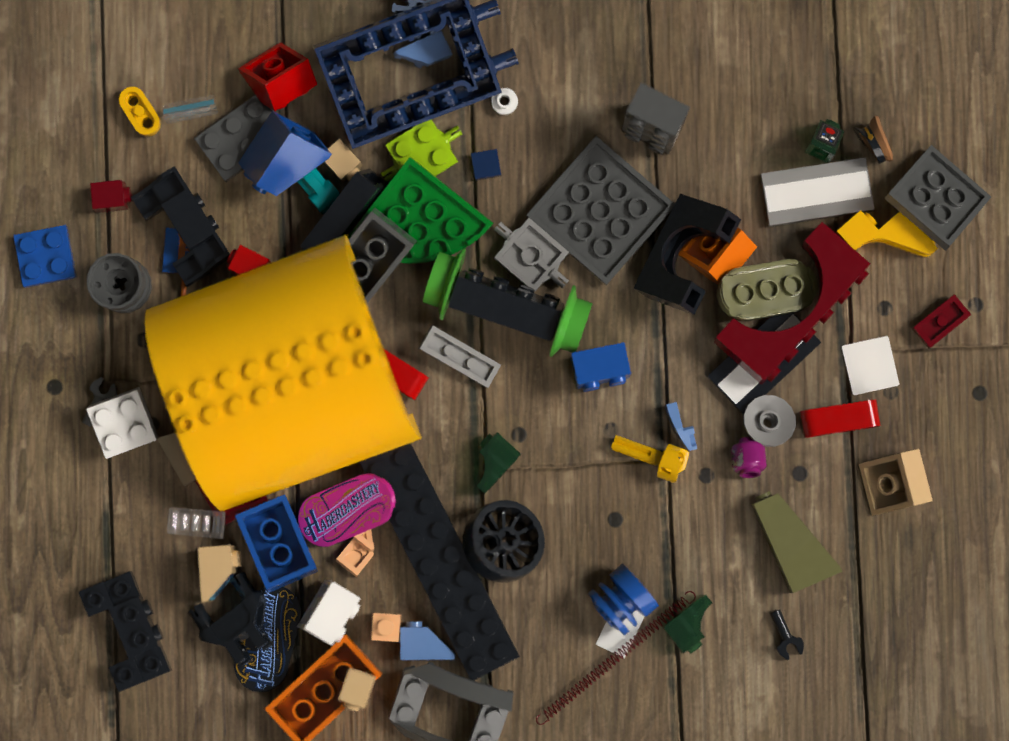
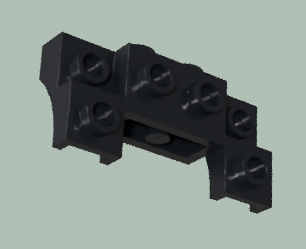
M175 166L162 173L150 185L131 197L145 221L165 211L189 249V253L172 263L187 287L209 275V271L228 260L230 253L215 231L219 229V226L212 215L206 217L201 209L205 207L198 193L194 195L191 193Z
M132 571L78 592L88 617L109 609L128 656L127 660L109 667L118 692L172 671L160 641L164 639L162 631L158 624H153L150 615L154 614L149 600L143 599Z

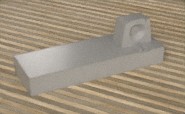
M433 325L430 326L418 347L421 351L486 388H489L501 366L499 363Z

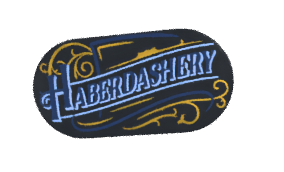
M285 587L268 593L266 588L259 590V592L263 593L266 601L263 628L274 645L265 651L262 648L257 649L249 637L243 641V644L253 660L245 666H242V664L237 665L234 661L235 674L240 683L247 689L255 692H267L276 688L284 681L288 673L299 629L297 625L302 616V608L298 598Z

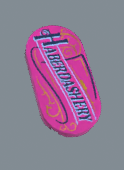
M366 473L308 497L300 507L298 522L301 532L311 543L327 547L386 523L392 515L391 513L393 508H395L396 502L394 491L385 479L375 476V474Z

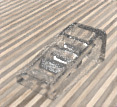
M170 507L167 533L223 539L225 512ZM190 515H192L191 531L189 530ZM201 516H203L202 530L200 531ZM214 516L212 532H209L210 518Z

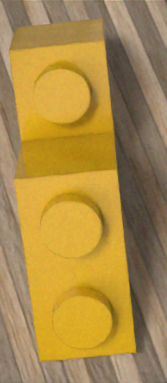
M860 210L836 231V234L854 250L868 243L880 242L921 257H929L938 249L935 246L936 243L901 212H898L878 230L875 219L866 212L864 214Z

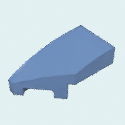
M442 31L415 41L394 53L395 58L406 59L415 63L414 66L421 68L423 65L435 64L450 58L452 55Z
M677 402L666 404V413L676 435L689 451L696 450L694 427L683 428Z

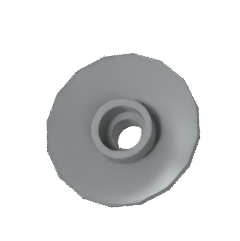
M763 395L755 398L747 406L744 413V427L747 434L754 441L766 447H776L784 444L792 437L796 428V416L792 407L784 399L775 395ZM765 419L769 420L772 426L766 427L763 421Z

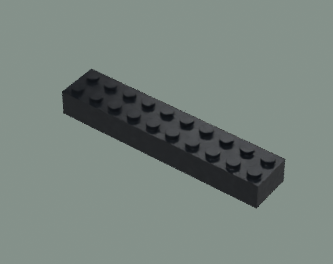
M411 443L359 461L365 474H375V476L385 479L391 485L396 502L389 521L469 678L476 680L519 658L520 656L478 573L469 564L464 553L463 544Z

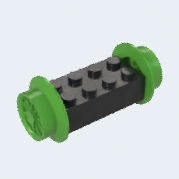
M464 248L455 257L439 252L426 286L423 303L438 307L440 320L444 319L448 307L548 341L552 340L556 330L557 333L549 356L552 357L559 349L571 353L577 351L592 303L577 298L575 285L572 286L565 309L563 310L564 303L559 302L560 298L555 295L545 293L544 296L535 294V290L531 287L519 285V288L509 285L510 281L504 278L494 276V279L484 277V272L474 268L461 272L466 255V249Z

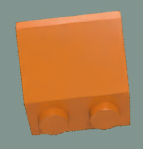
M737 228L730 243L709 236H699L687 242L680 250L678 256L706 278L719 284L721 278L726 273L735 268L742 267L757 246L741 229Z

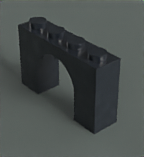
M680 194L649 254L641 274L637 278L634 289L651 300L695 315L706 291L694 282L677 276L675 270L677 256L687 242L699 236H709L730 243L741 219L726 208Z

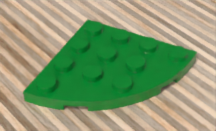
M410 156L347 237L349 240L370 212L377 208L417 240L400 263H425L435 261L439 252L452 255L468 247L485 234L494 222Z

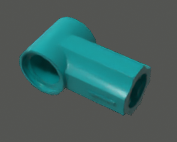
M316 168L297 181L309 195L310 201L322 214L326 213L340 194L329 180L326 181Z

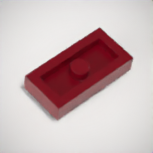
M954 294L912 329L930 349L971 316V313Z

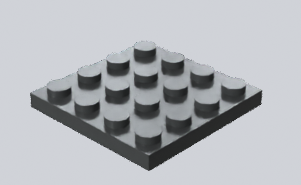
M595 136L529 211L526 217L533 220L562 245L572 257L602 283L607 285L670 214L675 203Z

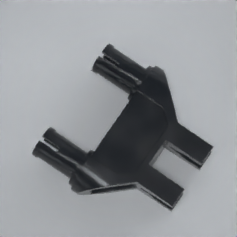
M245 572L236 575L237 580L235 577L230 580L242 599L239 605L216 622L212 621L203 604L196 605L194 607L195 611L191 609L188 614L199 629L198 637L200 641L225 646L235 663L245 666L253 659L244 646L243 641L250 637L256 648H262L264 651L274 644L263 628L266 609L265 597L262 592L255 591Z

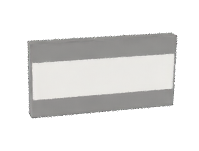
M866 158L761 173L760 175L769 227L855 214L860 210L862 212L874 210Z

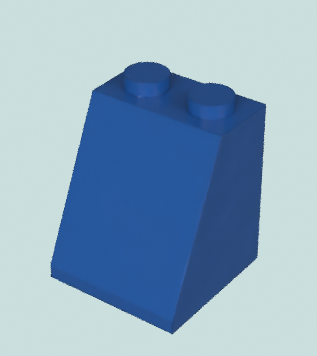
M272 110L238 163L245 171L243 173L244 176L253 182L252 187L262 194L269 192L277 196L328 160L332 153L313 131Z

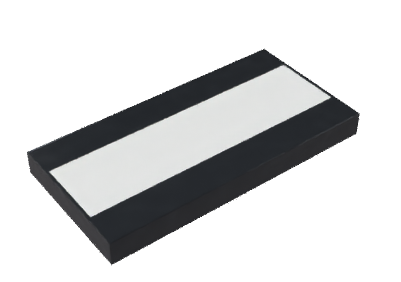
M794 313L773 316L757 330L765 332L781 331L791 328L802 321ZM815 335L807 343L802 341L796 347L799 352L789 363L785 360L778 367L781 372L772 382L766 380L761 385L729 356L707 378L744 416L747 406L755 398L766 395L806 358L821 341Z

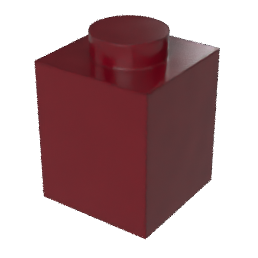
M123 180L90 183L92 209L96 213L128 210V203L132 202L130 186L126 187V183Z

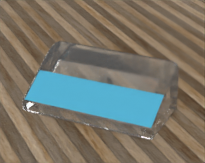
M208 95L164 104L163 119L166 123L170 124L216 115L218 113L216 98L214 95Z

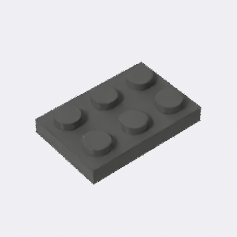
M256 95L194 138L225 182L243 171L238 162L272 112L269 107L261 103Z

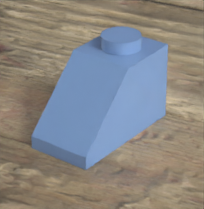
M422 621L406 622V627H400V660H455V653L429 627H422Z

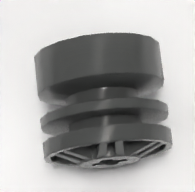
M110 253L98 258L90 267L87 275V289L92 299L100 306L118 313H132L140 309L148 301L152 291V281L148 270L140 262L120 253ZM120 280L126 281L124 284L126 288L124 290L120 289Z

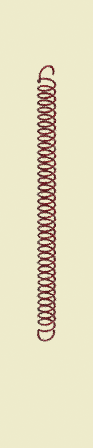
M687 591V592L685 593V595H686L688 592H691V593L694 594V599H693V601H691V602L689 603L685 598H683V597H681V596H680V599H681L682 602H683L682 599H684L688 604H691L692 602H694V600H695V598H696V595H695V593L692 592V591ZM675 603L672 604L674 609L671 606H669L670 612L665 609L666 615L664 613H661L662 618L657 616L658 621L656 622L661 627H663V625L659 618L667 624L663 615L668 620H671L667 612L673 617L675 616L671 609L678 614V611L675 608V606H678ZM645 626L647 632L644 629H641L643 635L637 632L639 638L635 635L633 636L635 641H632L637 646H639V643L636 640V638L643 643V640L640 637V635L647 640V637L644 634V632L651 636L650 632L648 631V629H651L648 626ZM622 645L624 652L620 648H618L620 655L614 651L616 658L613 655H610L612 661L606 658L608 664L602 661L605 668L598 664L601 672L597 668H594L597 675L593 671H590L593 678L587 674L589 681L584 677L583 681L585 682V684L579 681V684L582 687L580 689L585 692L582 684L586 688H589L586 681L590 685H592L590 678L596 682L594 675L600 679L598 672L604 675L601 668L608 672V669L606 668L605 664L610 669H612V666L610 665L609 661L616 666V663L614 662L613 658L617 662H620L617 655L622 659H624V657L621 654V652L628 656L627 652L625 651V649L627 648L624 645ZM571 687V690L574 693V695L567 690V693L570 696V698L566 694H563V696L565 699L567 697L570 701H573L571 695L577 698L575 692L579 695H581V693L578 688L577 692L573 687ZM559 697L561 703H559L557 700H555V702H556V704H557V706H558L559 708H557L553 703H551V705H552V707H553L554 710H555V708H557L559 711H561V708H560V706L558 705V703H559L563 708H565V705H564V703L562 702V700H563L566 704H568V705H569V702H568L567 699H566V701H565L563 698ZM547 706V708H548L550 714H549L546 710H543L547 718H548L547 714H548L550 717H553V714L551 713V711H552L553 713L557 714V711H556V710H555V712H554V711H553L550 707H548V706ZM548 718V720H546L544 723L540 724V723L537 722V724L543 725V724H545L547 721H549V718Z

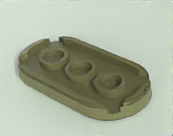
M785 259L739 267L729 271L721 278L718 284L717 298L720 307L729 317L738 321H751L796 313L806 309L817 295L818 282L814 272L802 264L801 261Z

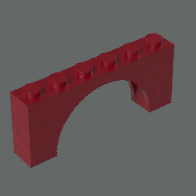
M823 222L806 238L802 245V248L809 254L817 268L820 282L818 301L810 315L791 328L774 332L749 328L733 318L715 338L714 343L761 385L766 380L772 382L781 372L778 368L784 360L789 363L799 352L796 347L802 341L807 343L817 331L813 328L819 322L825 324L834 314V311L831 310L837 302L842 305L852 294L849 289L853 284L856 283L859 286L869 275L866 270L871 263Z

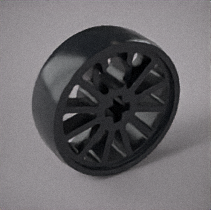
M501 500L483 506L470 517L463 532V549L469 564L479 575L493 582L507 583L521 579L535 569L544 553L545 537L539 520L527 507L518 502ZM491 513H497V524ZM505 514L511 516L507 527L505 525ZM485 520L489 528L481 523ZM517 521L523 527V529L518 532L516 529H514V526ZM526 533L528 541H520L519 535ZM483 538L487 539L486 542L489 545V550L483 546ZM517 547L528 548L529 554H525ZM497 557H498V567H497V565L495 564V561H496ZM516 558L524 562L522 567L519 566ZM506 560L511 569H507Z

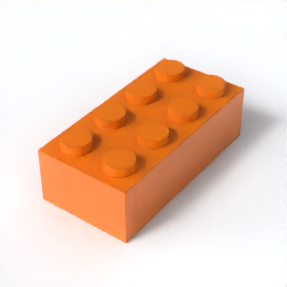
M346 634L270 703L265 710L293 741H311L346 709V707H343L344 701L338 699L349 668L377 676L376 680L383 673Z

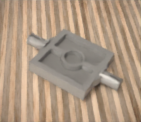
M528 218L520 228L513 232L502 222L496 226L494 231L505 239V243L494 259L525 286L533 288L535 290L534 293L550 278L561 289L570 281L557 271L560 263L569 252L533 220Z

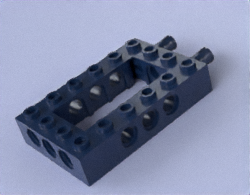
M433 0L313 45L352 149L502 93L496 77L497 72L518 65V59L515 57L516 54L513 48L493 57L488 55L478 28L480 21L501 14L500 9L496 7L498 6L496 0H490L475 7L470 5L469 0ZM447 24L465 74L366 111L348 61L356 62L363 60V56L382 49L387 51L390 46L406 40L411 42L414 40V37L430 31H440Z

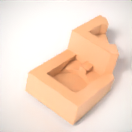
M371 529L354 536L336 558V562L355 577L360 574L374 556V542Z

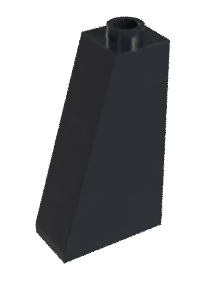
M370 168L356 172L300 247L303 250H307L344 235L348 236L388 183Z

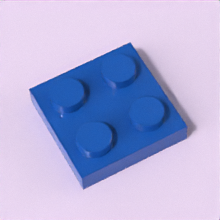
M66 225L13 235L24 288L77 278L68 227Z

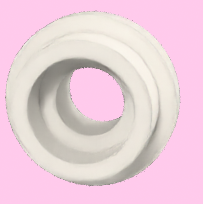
M502 88V93L492 96V107L497 113L508 115L517 108L518 98L511 89ZM508 97L510 102L508 105H502L500 99Z

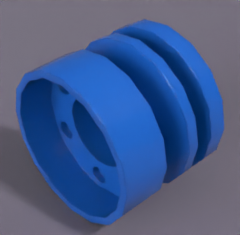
M622 563L609 574L610 579L615 585L612 589L600 582L598 586L605 595L600 597L593 589L588 595L591 597L594 608L612 628L620 631L625 636L630 632L623 624L625 619L635 627L638 625L632 614L635 610L647 617L659 604Z

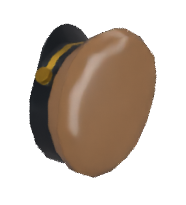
M874 116L869 125L862 129L853 127L857 137L874 154L879 164L885 161H893L894 157L879 116Z

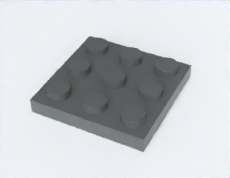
M931 145L884 199L946 251L992 196Z

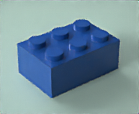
M285 494L235 515L268 593L318 572Z

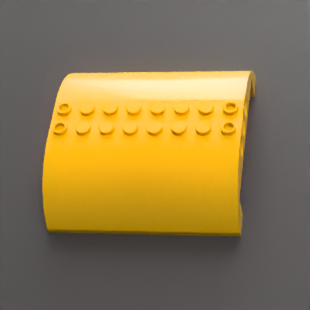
M347 235L146 310L145 331L148 349L166 406L197 481L209 500L221 512L422 439L413 413L407 415L351 263L356 261Z

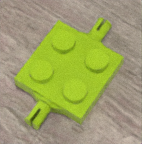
M432 119L414 126L385 145L392 156L394 165L381 172V175L383 177L388 175L384 178L388 182L394 178L410 156L433 175H439L458 163V160L451 151L450 142L463 135L462 132L458 131L459 127L456 125L443 134L442 131L437 129Z

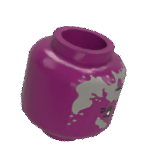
M751 437L739 439V443L731 448L733 471L742 478L760 476L761 472L767 467L765 446L754 441Z

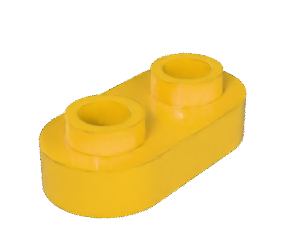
M137 87L124 89L119 96V104L136 131L146 137L155 135L160 129L161 121L143 91ZM131 98H138V103L135 106L129 105ZM147 119L152 120V125L149 128L143 126L144 121Z

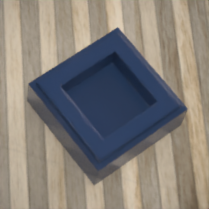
M497 149L471 153L475 181L501 176Z

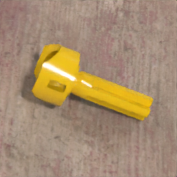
M618 435L615 436L611 446L613 451L658 466L657 477L675 483L678 474L685 470L689 458L687 450L669 444L662 453L657 449Z

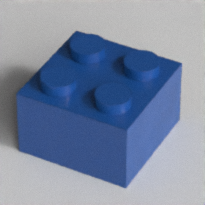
M625 342L571 353L570 359L576 388H583V392L598 390L600 384L608 382L610 387L625 384L626 379L631 375Z

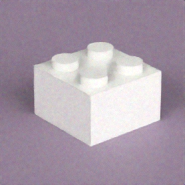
M140 387L89 405L87 408L88 415L106 459L153 442L159 437Z
M324 580L297 626L329 645H333L334 641L338 643L346 631V628L343 627L348 618L353 619L360 608V605L357 604L360 598L335 582Z

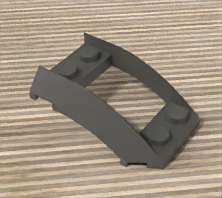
M429 661L428 664L415 667L414 665L403 669L387 718L405 737L413 741H452L415 726L423 699L430 684L458 697L480 703L468 741L499 740L508 711L512 712V690L504 691L493 688L492 685L446 671Z

